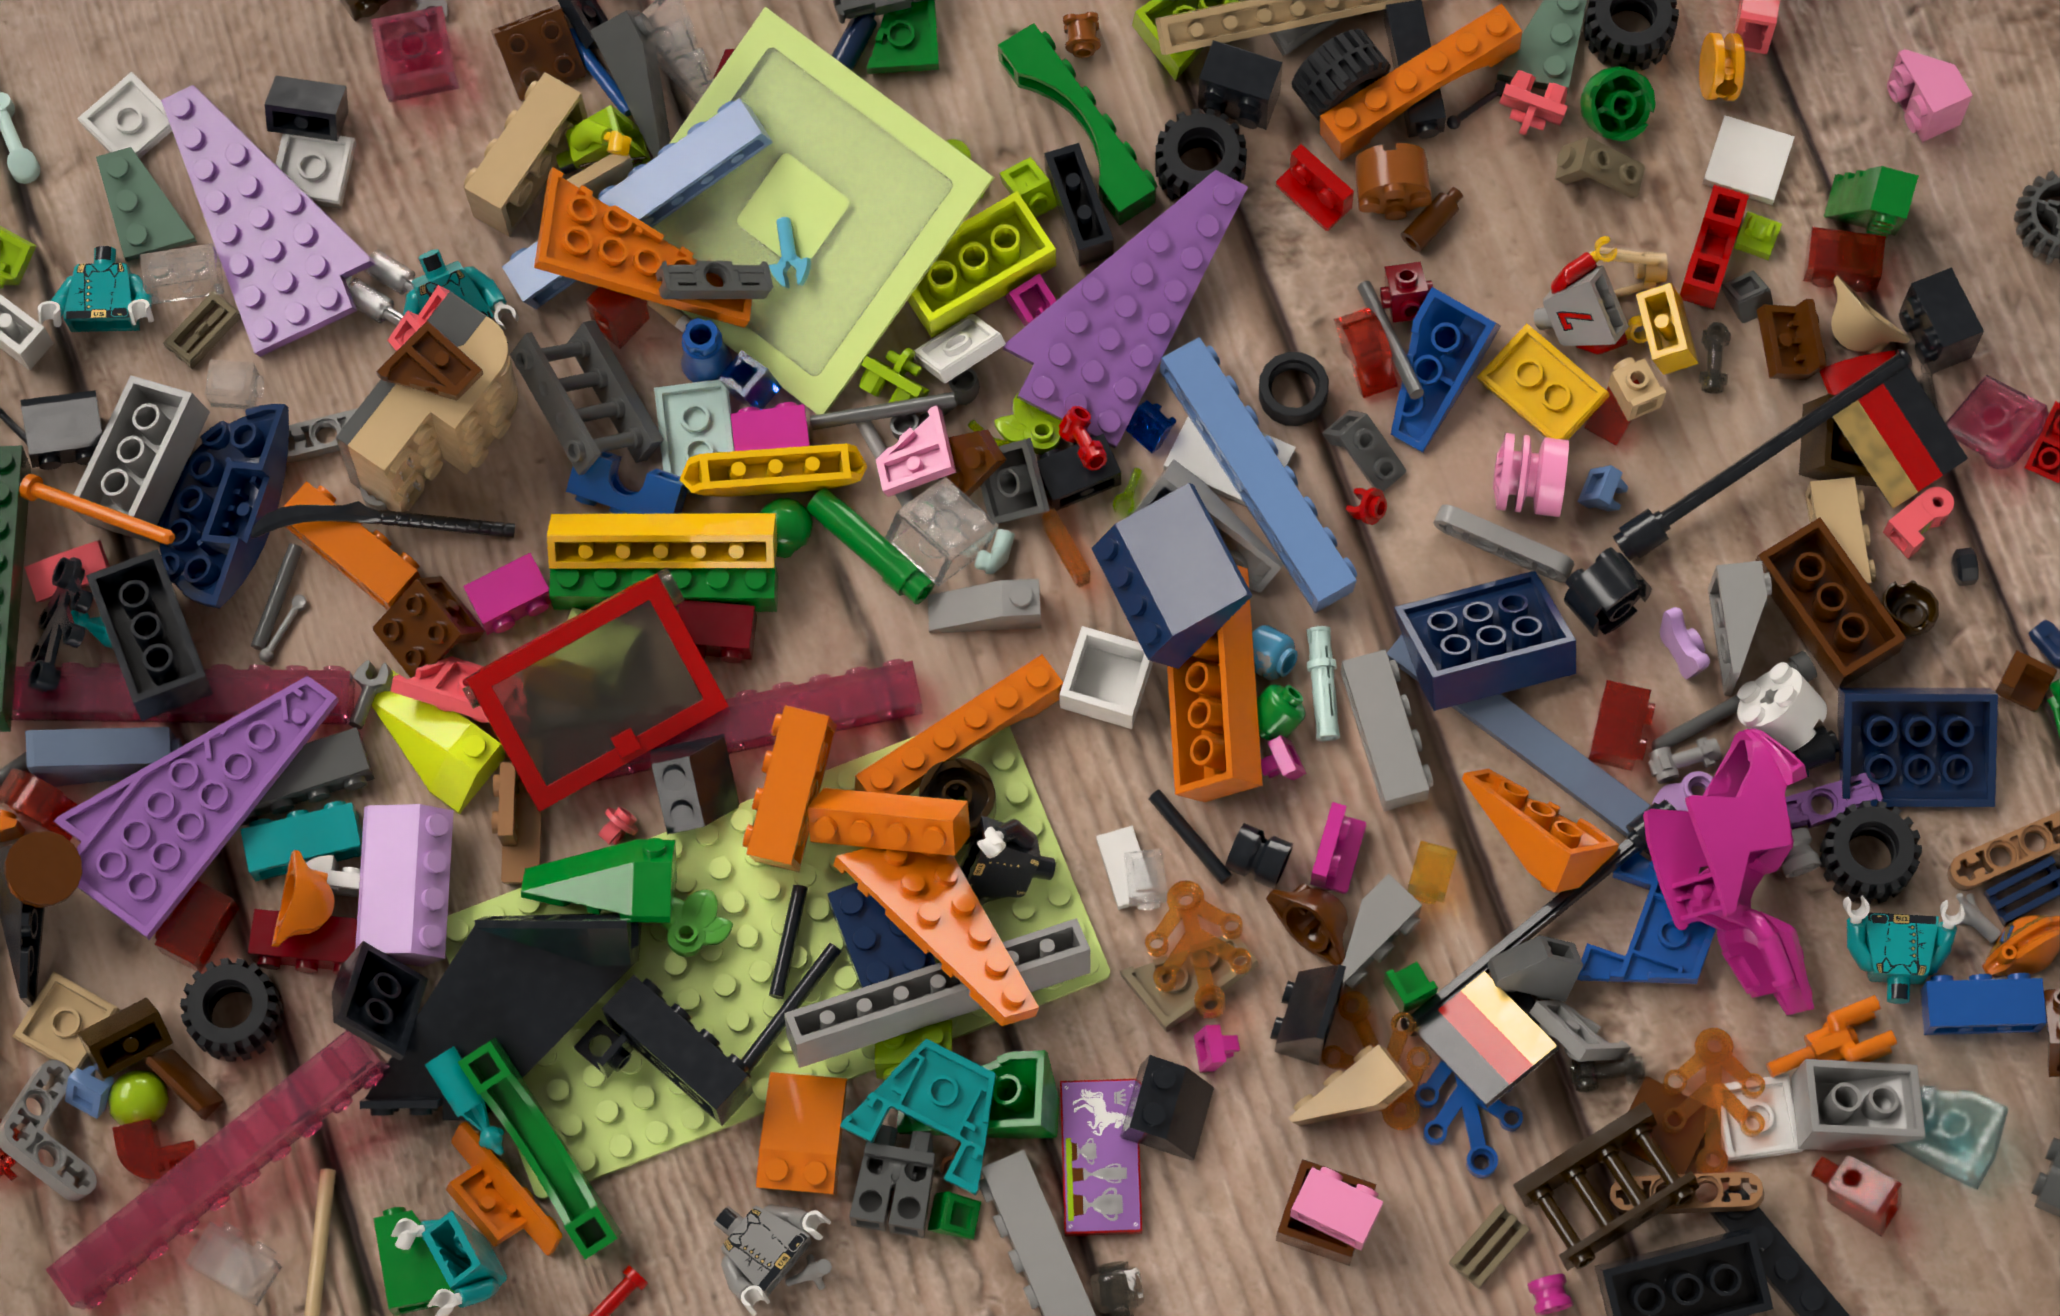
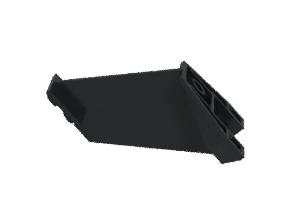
M591 913L484 916L476 919L475 926L417 1015L404 1057L399 1061L391 1056L367 1096L360 1101V1109H370V1115L372 1116L394 1115V1112L400 1111V1108H409V1115H432L434 1111H438V1108L442 1106L443 1121L466 1120L462 1116H456L425 1067V1064L455 1046L460 1056L464 1058L496 1037L523 1078L604 994L639 961L642 922H631V918L620 919V913H600L599 915ZM485 1102V1106H486V1110H487V1114H488V1113L491 1111V1108H490V1107L488 1106V1104Z

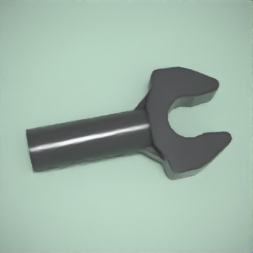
M369 660L365 661L356 670L353 678L361 686L362 690L348 723L351 727L362 729L376 694L391 691L394 676L386 663L382 664L378 676L374 679L372 677L376 668Z

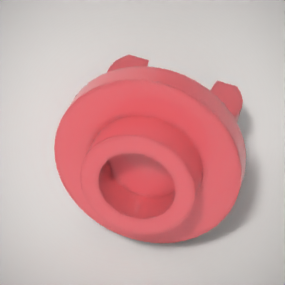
M621 806L617 810L609 807L605 814L610 821L601 829L598 835L609 845L611 843L617 845L626 832L633 836L636 835L638 828L634 824L637 819Z

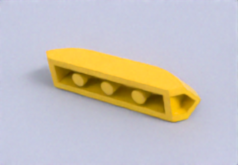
M848 443L704 453L688 458L679 480L692 493L704 496L734 497L821 490L823 488H837L859 482L868 466L857 446Z

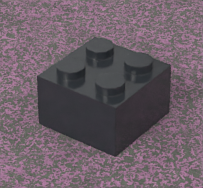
M1213 40L1199 77L1198 108L1202 109L1204 113H1207V109L1215 110V116L1220 117L1223 113L1249 129H1256L1258 127L1267 130L1280 94L1283 62Z
M1952 267L1911 283L1899 312V320L1904 331L1907 333L1911 332L1916 342L1915 352L1919 361L1923 365L1927 364L1931 374L1971 359L1984 330Z

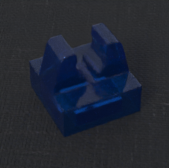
M1146 400L1137 407L1126 431L1152 454L1161 448L1174 427L1176 419L1174 417L1168 419L1160 412L1161 405L1158 403L1151 404Z

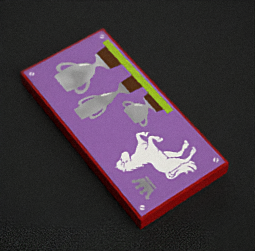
M1136 1079L1060 1081L1065 1236L1142 1234L1139 1143L1120 1137Z

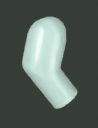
M998 529L991 553L986 550H980L975 559V568L984 570L985 574H994L1008 561L1015 534L1008 530Z

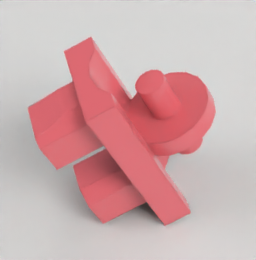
M1518 70L1511 83H1506L1499 104L1512 108L1509 119L1522 123L1519 134L1526 136L1529 126L1543 131L1546 121L1560 126L1568 108L1565 105L1567 87L1556 83H1549L1544 97L1531 93L1536 77Z

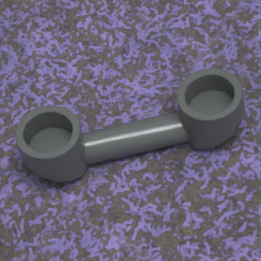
M971 368L948 382L951 391L956 393L958 405L970 404L979 393L980 382L976 372ZM955 407L941 409L943 412V416H945ZM925 411L919 417L915 413L892 417L890 428L894 437L899 440V437L909 428L914 431L930 415Z

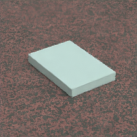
M727 378L654 388L658 428L664 439L660 444L663 471L681 477L688 458L704 453L735 451Z

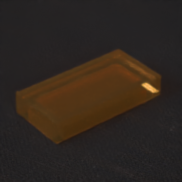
M1055 508L1044 513L1042 517L1043 530L1076 587L1080 588L1090 583V569Z

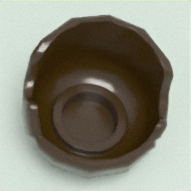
M1914 580L1902 585H1898L1894 581L1889 584L1882 595V605L1904 636H1917L1927 633L1934 627L1939 617V602L1931 590L1918 585Z

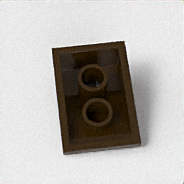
M1827 394L1803 404L1802 417L1835 395ZM1832 417L1801 437L1799 475L1817 480L1855 477L1856 485L1877 487Z

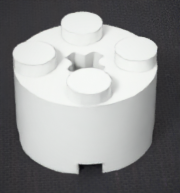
M1785 662L1778 663L1771 671L1763 674L1755 681L1746 682L1739 689L1737 695L1740 699L1737 709L1740 722L1747 729L1754 728L1765 732L1791 752L1801 748L1815 736L1817 732L1813 729L1819 719L1824 722L1827 714V705L1822 697L1796 669L1790 667Z

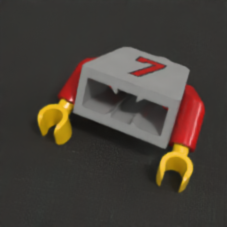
M1603 236L1596 240L1594 245L1595 251L1590 254L1588 252L1583 253L1559 272L1550 284L1551 291L1543 299L1544 307L1534 311V322L1539 330L1553 328L1559 343L1563 346H1576L1578 349L1596 355L1628 344L1627 340L1630 339L1636 343L1647 341L1645 330L1634 332L1637 327L1644 326L1641 315L1632 317L1627 323L1604 265L1597 267L1596 263L1598 261L1610 262L1617 256V248L1608 254L1600 252V248L1610 242L1611 239L1608 236Z

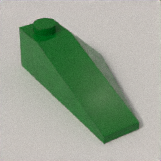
M660 838L636 839L525 868L521 898L562 907L571 903L587 906V912L599 915L602 910L620 913V919L631 918V922L671 923L677 882L675 840H662Z
M1047 1051L1007 1052L997 1056V1060L982 1065V1067L996 1074L987 1138L1034 1139L1057 1137L1059 1097ZM898 1111L897 1129L899 1134L912 1135L913 1131H921L935 1136H947Z

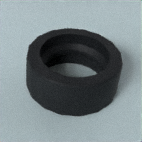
M1286 352L1275 356L1264 366L1259 378V401L1263 411L1273 421L1285 426H1301L1312 422L1322 413L1327 403L1329 379L1326 371L1314 357L1303 352ZM1288 370H1297L1308 374L1315 384V395L1312 401L1299 408L1286 407L1279 404L1272 394V383L1275 377Z

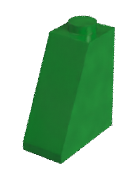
M405 1207L386 1209L383 1211V1216L373 1218L388 1309L394 1316L439 1307H427V1305L440 1289H447L454 1293L422 1237H416L411 1248L408 1250L399 1249L395 1246L398 1237H392L391 1234L400 1219L407 1218L413 1220L417 1225L421 1224L412 1210L406 1211Z

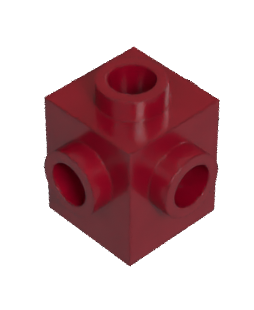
M1421 261L1384 266L1385 287H1380L1383 309L1389 308L1393 323L1414 320L1430 289L1433 287L1432 280H1425Z

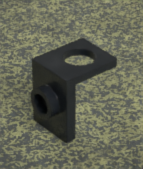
M597 1020L574 1046V1049L607 1078L614 1071H620L628 1063L632 1056L631 1052L634 1050L629 1038L622 1033L618 1036L601 1020ZM599 1035L608 1037L612 1043L610 1048L601 1057L593 1055L589 1049L591 1040Z

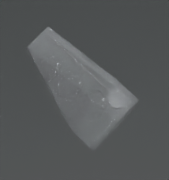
M655 0L642 13L649 19L653 28L651 35L655 41L658 65L697 104L714 80V78L710 79L709 77L711 72L703 48L697 49L696 47L698 43L693 31L694 26L683 0Z

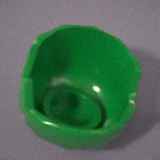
M778 498L766 504L760 511V513H776V557H791L795 551L807 544L808 538L811 536L813 521L807 508L800 502L791 498Z

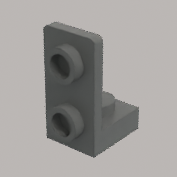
M1349 410L1322 432L1330 445L1344 447L1373 488L1381 489L1384 492L1406 473V468L1367 413Z

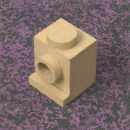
M1633 357L1621 360L1613 367L1614 371L1611 373L1608 386L1628 421L1661 408L1666 391L1663 386L1660 387L1645 358L1635 362ZM1638 380L1640 384H1635L1632 381Z

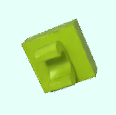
M1748 211L1734 249L1769 260L1782 223Z

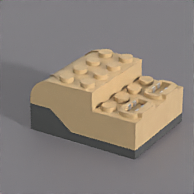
M451 291L427 321L482 368L483 375L457 401L380 380L336 436L350 482L360 489L361 487L366 490L368 495L374 496L377 501L380 500L385 503L386 507L391 511L405 512L415 504L424 491V482L427 479L430 481L434 479L443 465L442 459L466 475L473 466L478 468L488 456L489 450L487 448L495 438L501 439L511 425L510 418L517 407L518 391L511 358L508 356V342L503 330L496 322Z

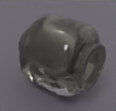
M1127 1260L1097 1266L1098 1272L1090 1278L1095 1309L1101 1313H1110V1316H1134L1133 1309L1140 1307L1145 1301L1139 1269L1129 1266Z

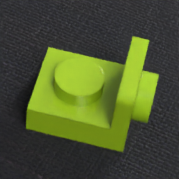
M1032 157L999 173L1002 184L1009 193L1013 194L1018 191L1035 218L1057 206L1050 180Z

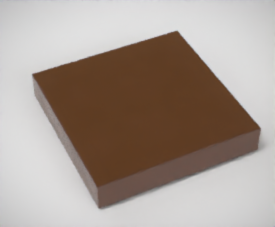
M1645 1076L1629 1111L1644 1101L1646 1102L1657 1122V1125L1652 1127L1651 1135L1678 1174H1685L1716 1110ZM1630 1141L1619 1148L1624 1153L1654 1167L1638 1142L1633 1143V1141Z

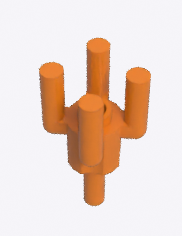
M1873 995L1831 1012L1827 1016V1022L1823 1024L1821 1029L1804 1035L1805 1048L1766 1063L1771 1077L1773 1078L1799 1067L1805 1059L1872 1062L1891 1054V1047L1897 1045V1040L1892 1030L1859 1043L1858 1036L1853 1028L1876 1018L1874 1012L1881 1009L1877 997Z

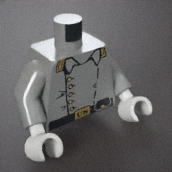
M768 1205L764 1209L754 1206L746 1217L743 1218L727 1206L716 1218L714 1225L729 1236L721 1247L725 1255L721 1266L728 1287L742 1301L751 1315L755 1316L757 1314L753 1308L757 1301L764 1300L767 1304L770 1303L768 1296L812 1244L810 1235L817 1240L823 1238L816 1231L817 1227L821 1223L830 1225L831 1221L822 1213L816 1210L807 1212L796 1207Z

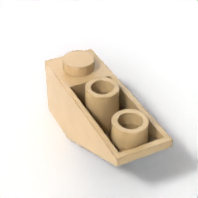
M1855 477L1810 481L1805 493L1809 522L1811 523L1821 517L1867 584L1871 586L1872 582L1876 581V569L1874 560H1868L1866 547L1870 546V531L1868 524H1862L1860 511H1864L1865 508L1862 489L1856 488Z
M1379 1044L1374 1048L1372 1045H1369L1353 1058L1355 1064L1345 1072L1338 1070L1330 1075L1323 1083L1325 1088L1313 1097L1312 1094H1309L1297 1102L1293 1107L1296 1112L1288 1118L1292 1123L1302 1126L1382 1110L1414 1084L1386 1048Z

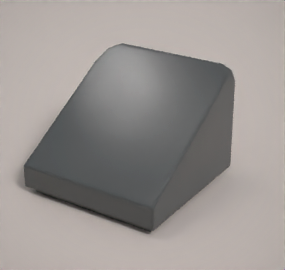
M1754 270L1721 285L1723 293L1737 318L1742 323L1757 318V309L1764 304L1773 305L1771 289Z

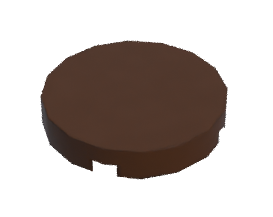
M33 831L20 837L9 849L3 865L5 879L10 892L22 903L36 908L54 906L66 901L77 889L82 876V860L75 845L63 835L51 831Z

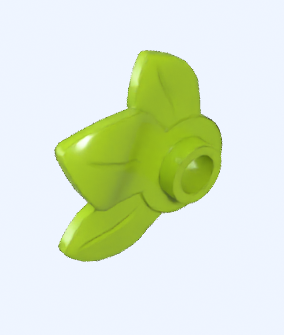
M1017 393L1013 400V414L994 420L998 433L1010 443L1031 438L1035 454L1042 455L1047 451L1055 449L1061 438L1058 432L1061 420L1018 399L1019 393Z

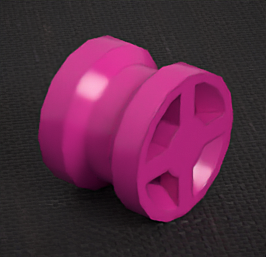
M1565 1274L1549 1275L1527 1284L1529 1293L1535 1296L1536 1304L1534 1311L1536 1315L1551 1314L1573 1306L1572 1297L1566 1294L1564 1286L1567 1282Z

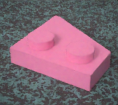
M937 405L927 411L930 416L914 431L909 428L899 437L898 442L894 446L888 447L876 459L882 491L887 497L956 473L943 412Z

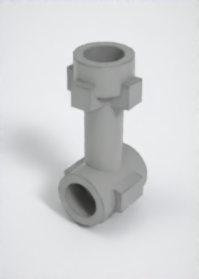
M1706 737L1697 739L1696 748L1673 755L1670 747H1662L1648 754L1650 761L1647 764L1652 777H1656L1658 783L1662 784L1680 776L1679 768L1703 762L1706 768L1714 766L1715 761L1722 759L1717 740L1715 738L1707 740Z

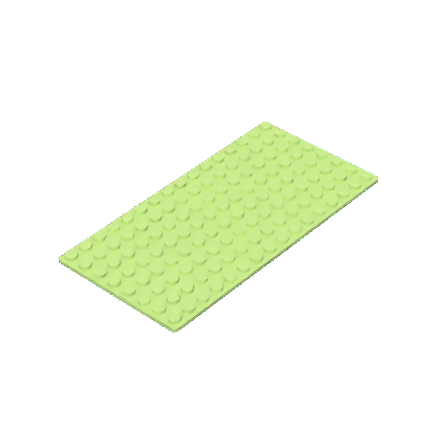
M1009 726L977 744L958 758L970 759L986 769L994 784L996 794V814L994 819L1002 822L1010 815L1037 835L1041 856L1055 859V872L1051 880L1032 878L1026 894L1020 898L1005 897L987 902L982 907L1002 942L1077 918L1090 947V973L1031 992L1036 1003L1040 1006L1108 979L1110 968ZM914 737L826 770L820 791L823 788L855 791V775ZM920 787L909 796H919ZM962 796L958 799L965 801L964 797ZM754 798L740 803L738 808L705 827L668 835L667 832L651 837L662 840H675L677 862L675 896L685 902L687 897L696 891L712 890L718 901L716 917L730 920L733 923V927L727 939L722 943L703 946L697 954L690 957H682L673 952L668 946V931L660 923L642 922L639 961L523 1077V1080L589 1182L764 1114L770 1072L847 1078L848 1081L875 1070V1044L799 1068L787 1039L785 1026L750 1073L753 1093L728 1121L721 1126L637 1050L634 1049L631 1052L630 1060L620 1071H614L607 1078L574 1049L577 1042L597 1020H601L609 1027L602 1008L633 974L641 982L646 978L651 980L663 992L662 997L667 1002L666 1004L670 1007L674 1003L678 1004L692 1018L690 1022L698 1032L705 1028L720 1042L719 1047L725 1056L729 1057L733 1053L740 1060L829 943L838 947L841 953L800 1008L860 989L830 908L827 893L857 883L847 872L842 874L833 866L835 857L868 847L810 842L809 833L799 872L755 862L746 854L747 848L743 847L746 828L748 824L754 826L757 810L752 809ZM969 844L963 845L954 858L957 859L966 852ZM793 885H802L807 887L808 891L784 999L770 997L769 991ZM521 888L448 915L445 954L449 964H451L475 926V920L484 916L591 913L587 912V906L571 903L562 907L521 898ZM602 910L600 913H616V912H611V911H607V910ZM691 934L680 935L683 939H689L693 936ZM933 955L936 964L940 963V961ZM983 1008L948 1019L952 1020V1040L997 1023ZM599 1035L591 1040L589 1049L593 1055L601 1057L610 1048L612 1043L608 1037ZM518 1148L535 1196L541 1200L549 1198Z

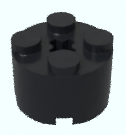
M1613 547L1607 548L1599 554L1595 560L1596 563L1587 570L1583 568L1576 570L1565 582L1569 587L1564 597L1565 604L1594 637H1598V630L1606 635L1628 621L1638 611L1633 605L1640 597L1646 602L1652 590L1651 586L1620 552H1616Z

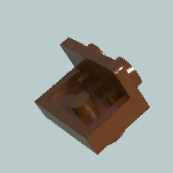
M1805 299L1796 306L1764 304L1757 309L1769 379L1807 380L1826 367V352L1822 344L1819 316L1816 313L1814 299Z

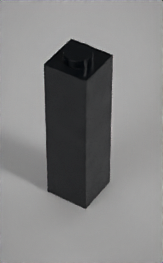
M1412 0L1385 6L1384 24L1395 70L1430 48L1431 43L1422 0ZM1440 88L1403 112L1408 138L1418 136L1421 139H1428L1444 132L1446 113Z

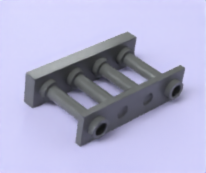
M595 320L583 322L566 344L546 348L539 346L532 332L526 333L510 353L516 368L521 373L579 476L584 475L602 452L627 447L635 463L647 461L664 441ZM575 357L584 373L558 379L549 362ZM592 387L601 404L576 409L566 392ZM610 417L619 434L593 439L584 422Z

